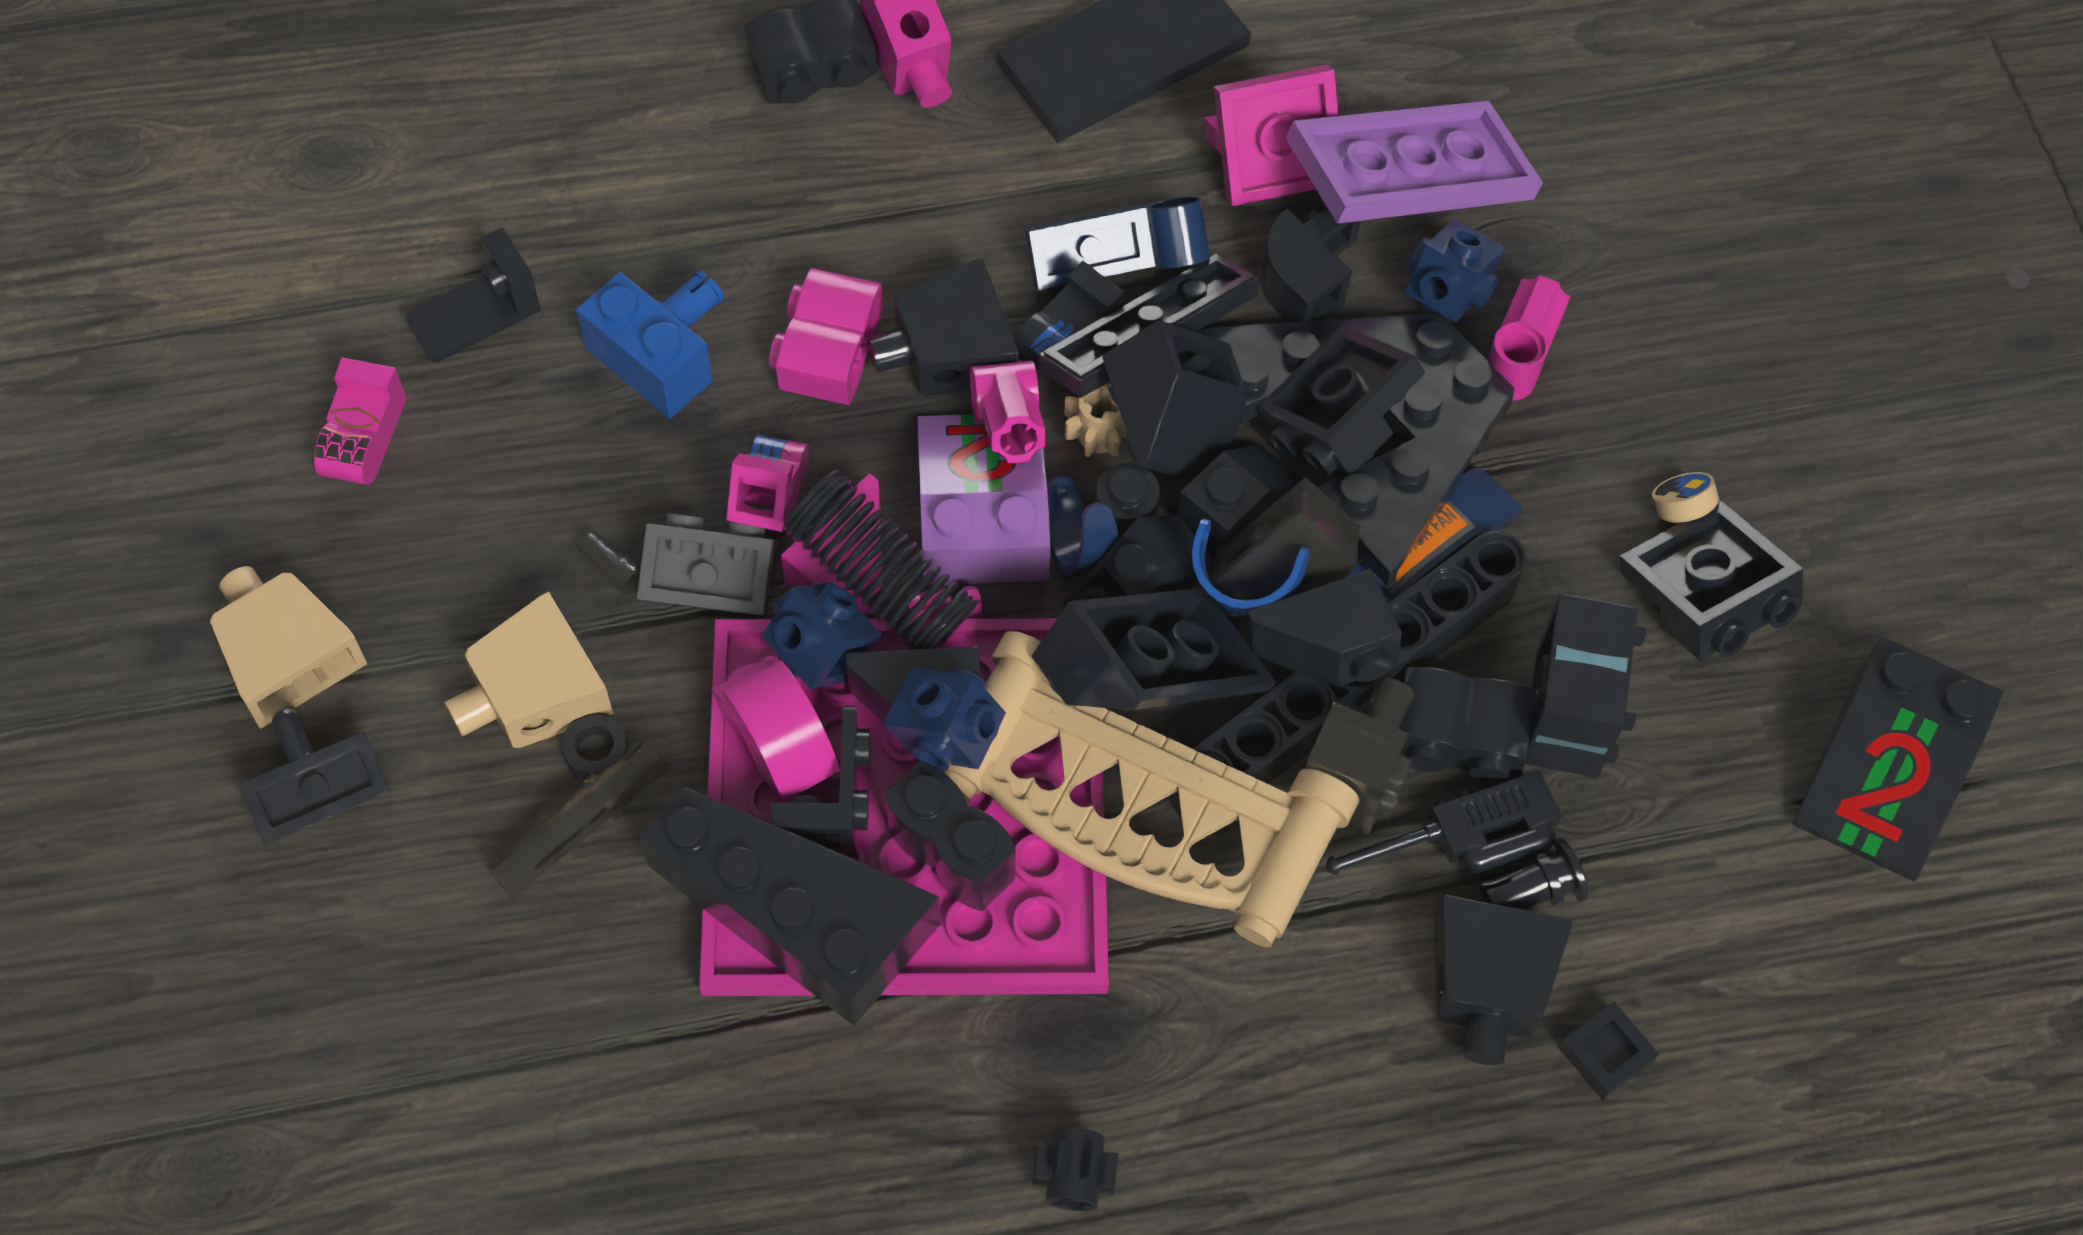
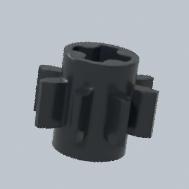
M1082 1128L1056 1129L1053 1132L1052 1146L1037 1144L1032 1185L1047 1187L1045 1202L1050 1206L1071 1211L1095 1210L1098 1207L1099 1193L1114 1195L1119 1154L1104 1152L1105 1136L1098 1132Z

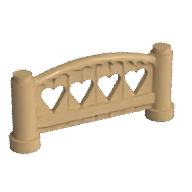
M1006 632L992 655V660L996 666L986 682L988 693L1006 712L998 734L991 743L979 770L950 765L947 770H941L956 783L966 803L971 801L974 794L978 795L982 791L990 795L1005 811L1039 838L1077 862L1114 880L1156 895L1211 908L1228 909L1236 913L1238 921L1234 929L1239 935L1254 944L1271 947L1275 938L1282 937L1336 828H1344L1348 825L1359 804V797L1355 791L1344 782L1327 773L1314 769H1302L1299 771L1289 792L1286 793L1106 708L1065 705L1061 697L1051 688L1048 679L1032 658V654L1041 642L1020 632ZM1057 736L1060 737L1064 781L1059 788L1050 791L1044 790L1036 784L1034 777L1021 779L1012 773L1011 766L1017 758ZM1116 764L1119 765L1124 804L1120 815L1112 819H1105L1096 813L1094 806L1080 807L1071 801L1070 793L1075 786ZM1175 792L1179 793L1184 837L1177 846L1163 847L1156 842L1153 834L1142 836L1131 830L1129 822L1135 814ZM1235 820L1239 821L1244 868L1239 874L1224 876L1217 871L1214 863L1199 864L1191 858L1189 851L1194 843Z

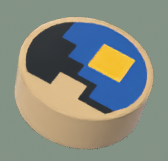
M1692 472L1672 477L1660 483L1652 492L1659 518L1674 523L1700 518L1711 512L1719 502L1714 478L1710 474L1703 472Z

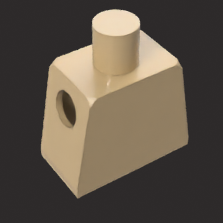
M244 566L231 571L220 582L219 588L229 602V605L215 612L210 618V623L239 694L260 729L272 722L273 715L279 709H294L367 665L350 629L292 573H281L263 584L252 567Z
M549 592L539 596L467 649L464 657L476 686L444 702L450 717L462 737L497 720L511 746L515 748H521L566 732L567 728L575 720L585 715H613L604 683Z

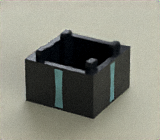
M1559 594L1536 649L1531 688L1535 689L1536 693L1525 764L1598 778L1606 762H1616L1620 746L1615 743L1621 731H1631L1636 722V713L1626 711L1633 648L1634 646H1641L1646 636V628L1636 625L1637 607Z

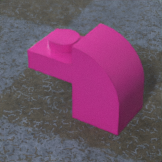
M767 659L760 664L752 663L735 670L726 682L711 689L720 710L743 735L760 776L783 802L841 770L830 741L812 704L797 679L782 660L773 664Z

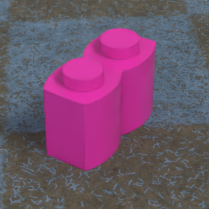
M811 268L803 285H794L787 308V317L791 322L785 334L777 333L775 335L769 356V366L771 369H776L779 390L850 405L861 379L866 356L869 353L867 338L876 336L882 316L883 297L881 283Z

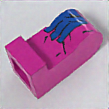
M758 434L753 442L750 454L739 453L732 463L726 520L782 532L783 522L794 508L804 485L809 456L808 444ZM749 505H767L773 507L774 510H758L749 507Z

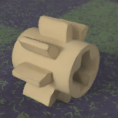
M1107 383L1082 398L1066 396L1064 415L1069 418L1065 422L1066 440L1078 438L1081 445L1085 448V456L1087 457L1093 452H1109L1112 456H1117L1119 444L1122 437L1125 438L1127 432L1119 408L1109 394Z

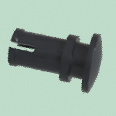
M1559 838L1554 842L1555 855L1547 857L1543 852L1534 855L1532 864L1490 881L1480 882V890L1485 903L1526 910L1548 900L1552 905L1562 903L1564 901V894L1571 891L1578 901H1585L1589 897L1587 880L1581 862L1574 850L1565 839Z

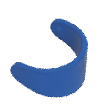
M1204 518L1201 520L1194 538L1192 550L1193 567L1198 581L1203 588L1223 608L1238 615L1248 616V611L1295 595L1305 575L1310 553L1309 548H1300L1289 579L1271 595L1257 600L1244 601L1232 599L1215 589L1207 574L1205 552L1211 520Z

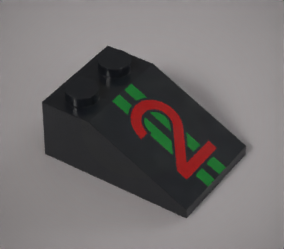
M1880 636L1857 672L1792 825L1915 882L1981 749L2004 691Z

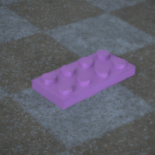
M1489 101L1294 120L1286 136V140L1337 224L1534 200L1543 184Z

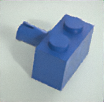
M698 270L692 275V278L664 302L654 300L627 276L619 272L576 309L585 349L670 420L713 382L707 343L689 328L715 305L720 304L724 300L723 293L711 277L703 283L707 275L705 272Z

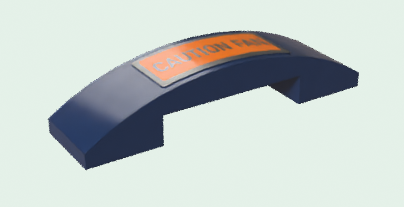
M1480 466L1461 475L1460 484L1442 511L1435 514L1429 523L1427 534L1421 543L1417 541L1398 570L1396 581L1392 586L1387 588L1357 553L1347 560L1323 585L1370 570L1388 604L1478 536L1491 531H1500L1521 514L1523 507Z

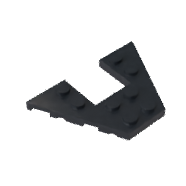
M1440 313L1306 321L1305 323L1289 322L1201 328L1196 331L1231 345L1248 394V400L1239 422L1240 424L1260 416L1261 413L1257 407L1341 325L1416 356L1426 374L1408 390L1401 402L1392 406L1383 415L1392 432L1404 444L1362 464L1353 474H1342L1314 488V507L1387 588L1394 584L1397 572L1417 541L1421 543L1428 532L1429 523L1435 514L1442 511L1460 484L1462 473L1474 455H1479L1489 440L1491 429L1494 425L1500 423L1512 404L1515 388Z

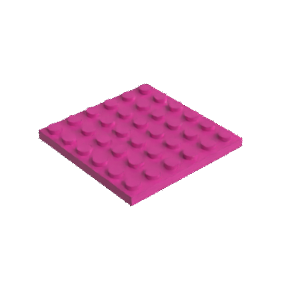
M1057 618L966 619L939 648L978 646L980 677L987 682L996 666L992 660V655L1006 632H1020L1041 642ZM715 619L712 688L726 682L728 677L742 666L752 663L760 664L767 659L773 664L779 661L776 651L761 636L772 619ZM868 619L882 633V636L870 652L909 650V646H903L905 636L903 638H895L896 629L886 630L888 621L878 622V619ZM911 619L907 626L910 625L915 619ZM927 619L915 634L923 629L932 619ZM793 674L812 704L840 767L843 706H857L859 728H870L871 730L870 768H858L857 790L869 791L868 830L855 831V853L840 854L939 896L940 926L881 995L1108 994L1106 876L1077 862L1049 845L1012 817L990 795L981 791L978 795L974 794L971 801L966 804L992 816L1010 835L1016 850L1015 880L983 911L963 905L943 887L936 874L935 867L922 864L907 855L895 842L888 827L885 793L921 761L915 759L885 727L883 720L850 693L849 681L810 689L799 676ZM712 692L708 797L770 823L771 802L788 803V800L783 802L760 776L743 735L720 710ZM1057 736L1017 758L1012 763V773L1021 779L1034 777L1036 784L1044 790L1050 791L1059 788L1064 781L1060 737ZM840 771L793 797L810 795L823 798L828 803H839ZM1104 772L1075 786L1070 793V799L1075 805L1080 807L1094 806L1096 813L1102 818H1105ZM703 909L699 986L702 996H814Z

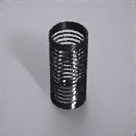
M833 470L797 503L784 520L782 530H787V535H792L794 542H803V550L812 549L811 558L820 557L819 566H828V574L837 573L836 582L846 581L844 589H854V598L862 597L861 606L871 605L870 614L879 613L878 622L888 621L886 630L896 629L895 638H903L905 636L903 646H909V650L939 648L977 606V600H973V596H968V591L960 590L923 629L915 634L927 618L958 587V582H952L917 619L907 626L921 607L949 580L950 574H943L920 600L897 620L908 604L941 571V566H935L904 600L889 611L897 599L933 563V558H927L889 598L880 604L890 589L923 557L924 550H918L882 589L870 597L879 584L916 547V542L908 543L877 578L863 588L868 579L908 539V534H901L877 558L871 567L853 582L861 569L895 537L899 531V526L890 528L872 546L859 563L844 574L851 563L891 523V518H884L859 543L849 557L836 566L841 557L881 518L883 510L873 512L852 533L841 548L827 559L833 548L846 538L874 508V502H867L855 513L865 501L866 494H859L844 508L858 491V486H850L851 479H846V475L842 474V470ZM834 518L821 536L810 543L813 536ZM850 518L831 542L819 550L823 542Z

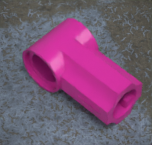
M1541 275L1534 279L1521 280L1504 321L1495 334L1487 357V361L1515 388L1512 401L1527 397L1535 388L1550 346L1570 301V296L1563 292L1559 282Z
M1033 361L971 366L970 392L973 414L976 421L984 420L992 451L1003 455L1008 463L1030 461L1032 455L1038 449L1045 447V426L1039 410L1038 381Z

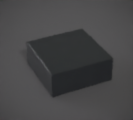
M1615 1001L1564 1038L1558 1047L1602 1101L1652 1064L1659 1055Z

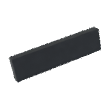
M1216 253L1208 260L1198 263L1039 353L1040 371L1082 398L1105 385L1109 380L1102 355L1158 320L1196 332L1258 296L1259 278Z

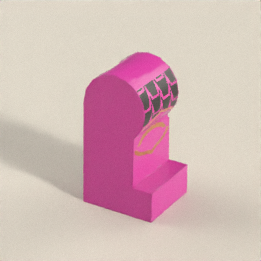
M341 358L334 377L337 390L326 418L327 423L318 436L314 455V467L316 473L322 477L370 485L376 478L407 396L396 368Z

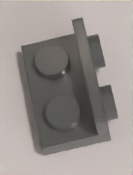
M666 513L665 525L646 524L637 599L766 615L774 553H779L780 541L764 539L766 528L728 521L727 534L703 531L704 518Z

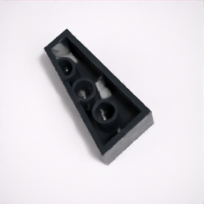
M684 787L639 836L647 864L651 869L853 1026L856 1025L940 926L939 896L687 787Z

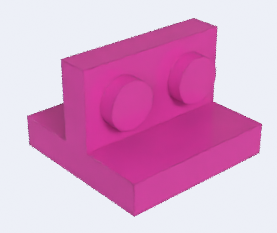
M1326 64L1213 86L1217 115L1204 117L1206 140L1222 157L1226 200L1232 206L1316 190L1286 140V136L1294 120L1338 116L1334 69Z

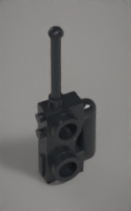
M1539 770L1472 794L1470 791H1465L1458 795V799L1449 802L1446 799L1439 800L1434 804L1435 807H1432L1429 819L1431 822L1423 824L1421 829L1337 858L1330 856L1326 861V869L1330 874L1338 875L1340 870L1424 841L1431 843L1439 840L1449 863L1462 859L1469 871L1481 873L1551 848L1556 840V832L1553 827L1558 825L1562 815ZM1508 829L1518 831L1489 842L1485 839V837Z

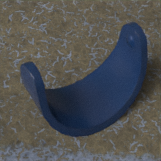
M1064 475L1056 476L1047 486L1050 549L1058 569L1063 574L1070 575L1098 563L1119 540V534L1113 512L1107 505L1096 502L1090 504L1085 509L1075 482Z

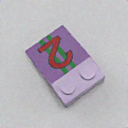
M974 414L918 416L922 550H924L922 558L923 561L927 558H933V563L923 573V578L935 566H941L939 574L928 585H933L943 574H950L949 580L944 585H950L952 582H958V584L1049 581L1051 546L1043 447L1038 449L1028 462L1008 463L1003 455L992 451L984 420L976 421Z

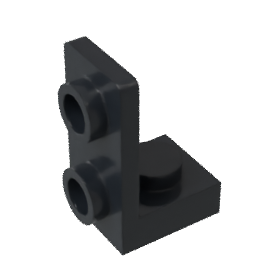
M503 227L481 237L487 262L480 265L482 276L406 313L409 327L431 362L437 363L541 311L531 270Z
M843 706L839 803H828L823 798L810 795L793 797L788 800V803L771 802L770 824L837 853H855V831L868 830L869 791L857 790L858 768H870L871 730L870 728H859L857 706Z

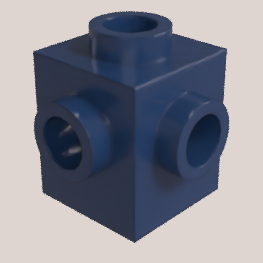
M1454 219L1433 239L1425 236L1416 246L1407 266L1414 273L1405 294L1421 302L1423 307L1430 313H1440L1444 317L1457 322L1473 306L1482 309L1493 294L1499 281V277L1495 276L1494 273L1506 247Z
M831 581L807 586L797 585L786 591L776 602L773 608L775 616L761 635L776 651L779 661L782 660L790 671L799 676L810 689H816L848 682L846 653L870 652L882 636V633L858 609V603L854 596Z
M911 668L883 724L915 759L922 763L934 766L939 770H947L950 765L979 770L991 743L998 734L1006 712L988 693L987 683L970 671L956 668L951 673Z

